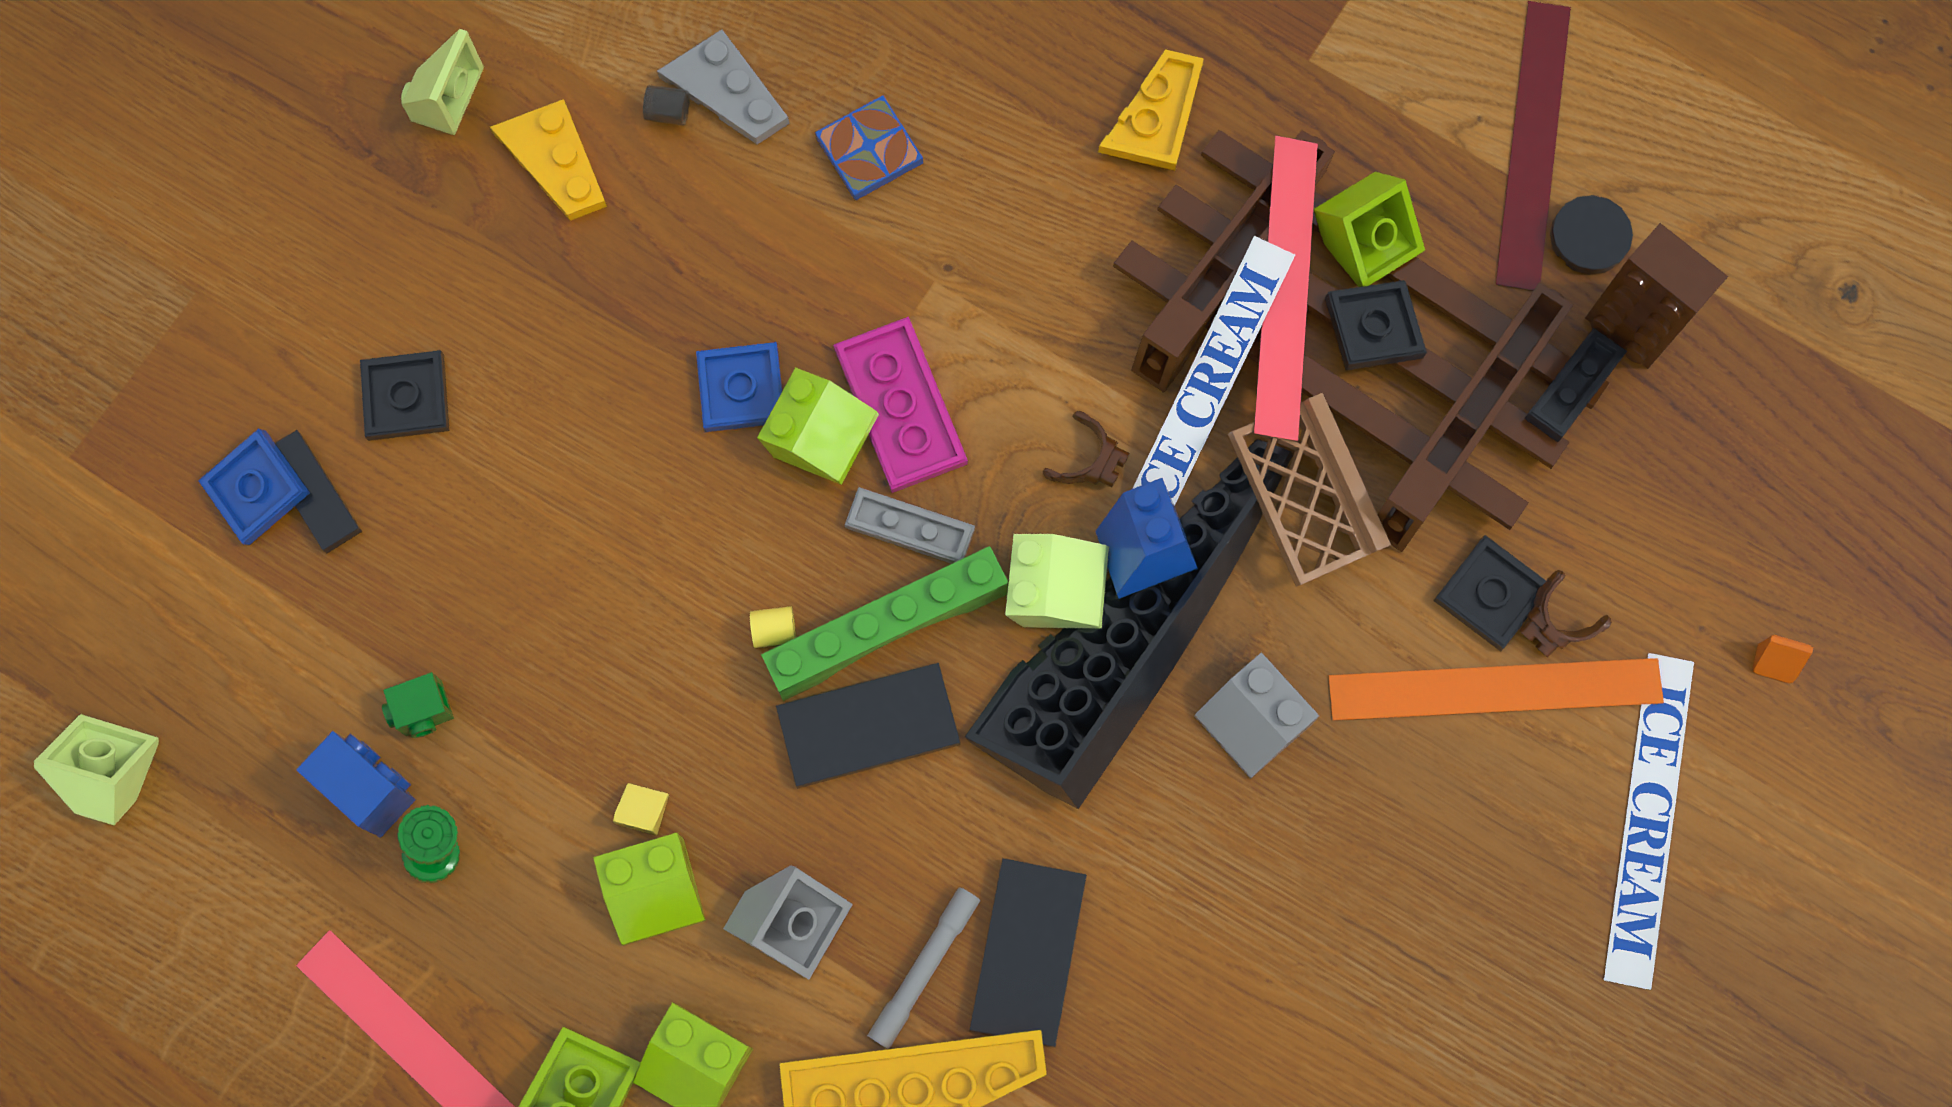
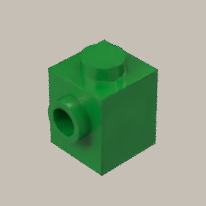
M432 672L383 690L387 703L382 704V711L386 722L390 728L395 727L396 730L405 736L411 735L412 738L427 736L436 731V725L454 719L442 680Z

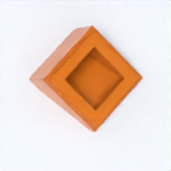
M1772 635L1758 644L1752 668L1753 672L1785 683H1793L1812 655L1813 647L1778 635Z

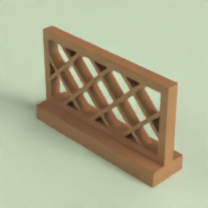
M1323 393L1301 402L1299 426L1302 432L1298 443L1290 439L1258 434L1269 439L1262 458L1250 453L1243 436L1254 432L1255 422L1228 434L1296 587L1391 545ZM1276 443L1295 450L1289 469L1270 461ZM1302 454L1316 461L1319 470L1315 481L1296 473ZM1267 469L1286 477L1280 496L1267 491L1263 483ZM1293 480L1312 488L1306 507L1287 499ZM1319 492L1332 497L1336 508L1332 519L1313 511ZM1284 507L1303 515L1297 534L1284 529L1280 521ZM1310 518L1329 526L1323 545L1304 538ZM1336 530L1349 535L1356 550L1355 552L1343 555L1330 549ZM1301 545L1320 553L1315 569L1305 574L1297 558ZM1327 557L1335 559V561L1325 565Z

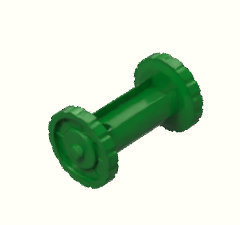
M424 805L420 808H414L404 816L398 828V842L402 850L404 868L411 877L418 879L420 882L435 883L442 881L455 871V867L459 863L460 849L457 842L458 830L456 822L450 816V813L438 806Z

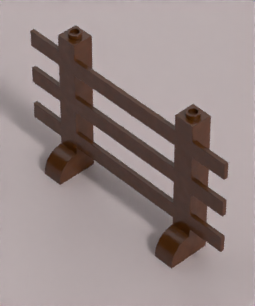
M1221 130L1207 144L1201 156L1255 191L1232 220L1177 184L1161 202L1157 211L1211 245L1189 276H1185L1133 240H1131L1113 264L1114 268L1167 302L1162 311L1144 332L1131 369L1132 372L1164 393L1186 363L1197 340L1206 329H1210L1253 237L1256 236L1268 242L1273 164ZM1301 130L1296 136V140L1318 144L1316 186L1326 173L1335 151L1328 147L1322 139L1311 136ZM1315 191L1313 209L1328 201ZM1313 210L1312 228L1320 233ZM1414 257L1385 276L1394 282L1405 280L1408 291L1494 346L1473 378L1427 348V353L1423 359L1392 363L1393 366L1453 404L1433 435L1429 437L1305 354L1303 358L1301 392L1310 398L1323 393L1332 413L1411 464L1377 514L1391 546L1400 552H1403L1446 489L1464 499L1507 529L1511 530L1529 502L1466 461L1488 428L1550 469H1552L1569 444V441L1563 437L1559 442H1556L1524 418L1527 414L1508 402V399L1529 369L1552 383L1571 358L1549 344L1548 341L1574 304L1564 299L1563 295L1558 291L1538 283L1512 320L1417 257ZM1309 272L1307 309L1332 325L1325 297L1329 291H1336L1337 289ZM1262 326L1247 355L1257 363H1259ZM1604 381L1586 407L1590 409L1594 407L1609 385L1608 381Z

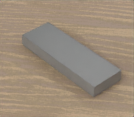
M858 487L845 522L846 529L951 564L966 557L975 531L974 525Z

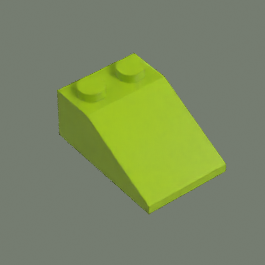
M562 1027L519 1107H622L641 1062Z

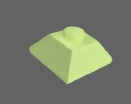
M459 29L416 70L412 81L404 86L401 102L412 122L455 135L484 69L467 31Z
M80 714L34 760V768L75 814L115 825L137 801L158 747L159 738Z

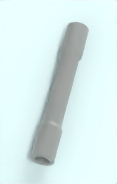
M958 887L939 918L938 926L894 997L886 1004L867 1035L869 1038L890 1049L908 1020L912 1007L955 937L962 932L981 900L967 890Z

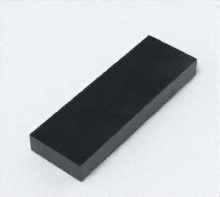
M1593 328L1524 419L1556 442H1559L1627 351Z
M296 430L276 442V446L310 492L309 495L296 505V508L322 550L327 554L361 533V528L302 434Z

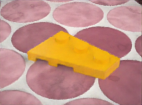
M1165 50L1141 84L1140 90L1130 105L1119 116L1118 122L1110 134L1106 135L1099 145L1098 153L1175 171L1204 58Z
M564 99L490 127L496 138L507 147L518 163L530 173L541 189L570 221L607 207Z

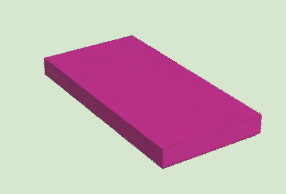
M909 317L833 345L852 395L879 413L868 435L892 493L968 465L967 457Z

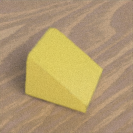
M628 783L615 811L613 822L619 826L657 835L669 794Z

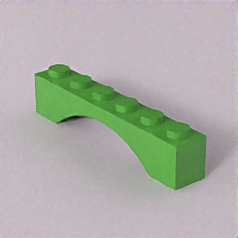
M988 546L761 654L782 700L785 701L821 684L853 662L899 638L937 622L972 612L1007 595L1009 582L991 547Z

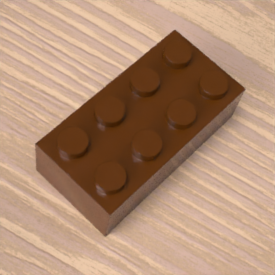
M1659 223L1628 258L1585 319L1591 323L1592 328H1595L1627 351L1625 355L1631 361L1643 364L1649 369L1728 276L1663 224Z

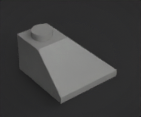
M790 865L746 890L723 929L801 976L810 979L853 904L798 868Z

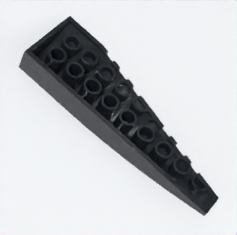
M1256 439L1248 449L1250 453L1263 458L1268 442ZM1275 445L1270 461L1287 468L1293 454L1290 450ZM1238 457L1219 474L1221 480L1212 489L1206 492L1202 490L1192 500L1194 506L1180 518L1197 569L1120 599L1110 577L1105 585L1102 628H1063L1055 637L1052 634L1047 636L1038 645L1040 651L1027 663L1022 660L1012 669L966 734L965 738L967 741L1047 794L1077 809L1080 808L1194 637L1263 515ZM1268 469L1266 470L1263 483L1267 491L1275 493L1283 476Z

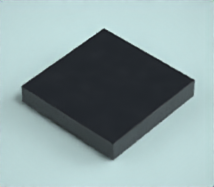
M1405 280L1329 291L1327 293L1325 301L1345 371L1423 359L1427 351Z
M441 350L360 360L364 432L368 441L450 431L444 354Z
M1484 535L1433 601L1501 652L1528 618L1527 614L1534 608L1537 591L1545 584L1546 580Z

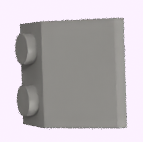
M1261 652L1233 676L1194 717L1251 779L1305 732L1319 715Z

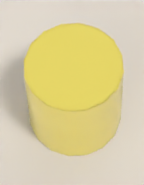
M792 606L750 611V626L754 648L779 646L796 638Z

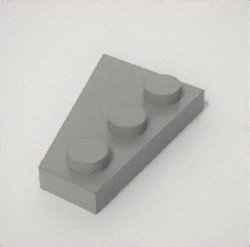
M723 30L718 31L657 71L660 79L669 85L673 84L685 92L687 97L698 105L701 103L719 116L720 120L755 144L761 143L789 124L786 113Z

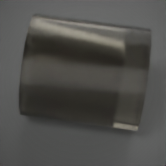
M648 85L643 101L644 120L684 126L689 113V91Z

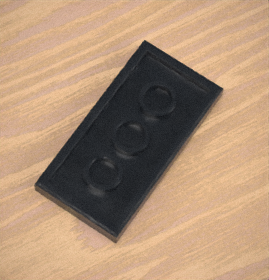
M939 663L776 706L797 789L961 745Z
M1002 858L970 1031L997 1036L1041 1030L1043 1045L1056 1046L1087 874Z

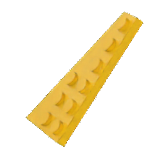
M1041 1030L779 1063L784 1107H982L1047 1075Z

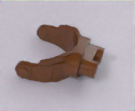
M1076 411L1073 414V418L1091 428L1098 436L1101 446L1100 456L1091 466L1082 471L1061 474L1052 469L1044 468L1043 476L1054 482L1074 484L1088 481L1095 485L1101 482L1112 488L1119 476V473L1115 471L1117 465L1123 468L1130 453L1117 447L1118 442L1107 436V433H1105L1098 421L1082 411Z
M1560 570L1552 573L1547 578L1545 584L1538 589L1534 600V608L1527 614L1529 620L1519 630L1530 642L1536 638L1539 643L1535 647L1547 658L1558 647L1564 649L1570 642L1592 639L1599 633L1604 632L1612 623L1611 618L1605 615L1593 626L1577 631L1558 630L1554 627L1549 618L1548 602L1554 589L1565 578V573Z

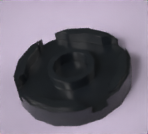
M1595 195L1577 197L1566 203L1554 218L1550 231L1552 249L1557 257L1560 256L1566 262V266L1573 271L1588 275L1605 273L1613 269L1630 250L1633 238L1630 219L1623 209L1610 199Z

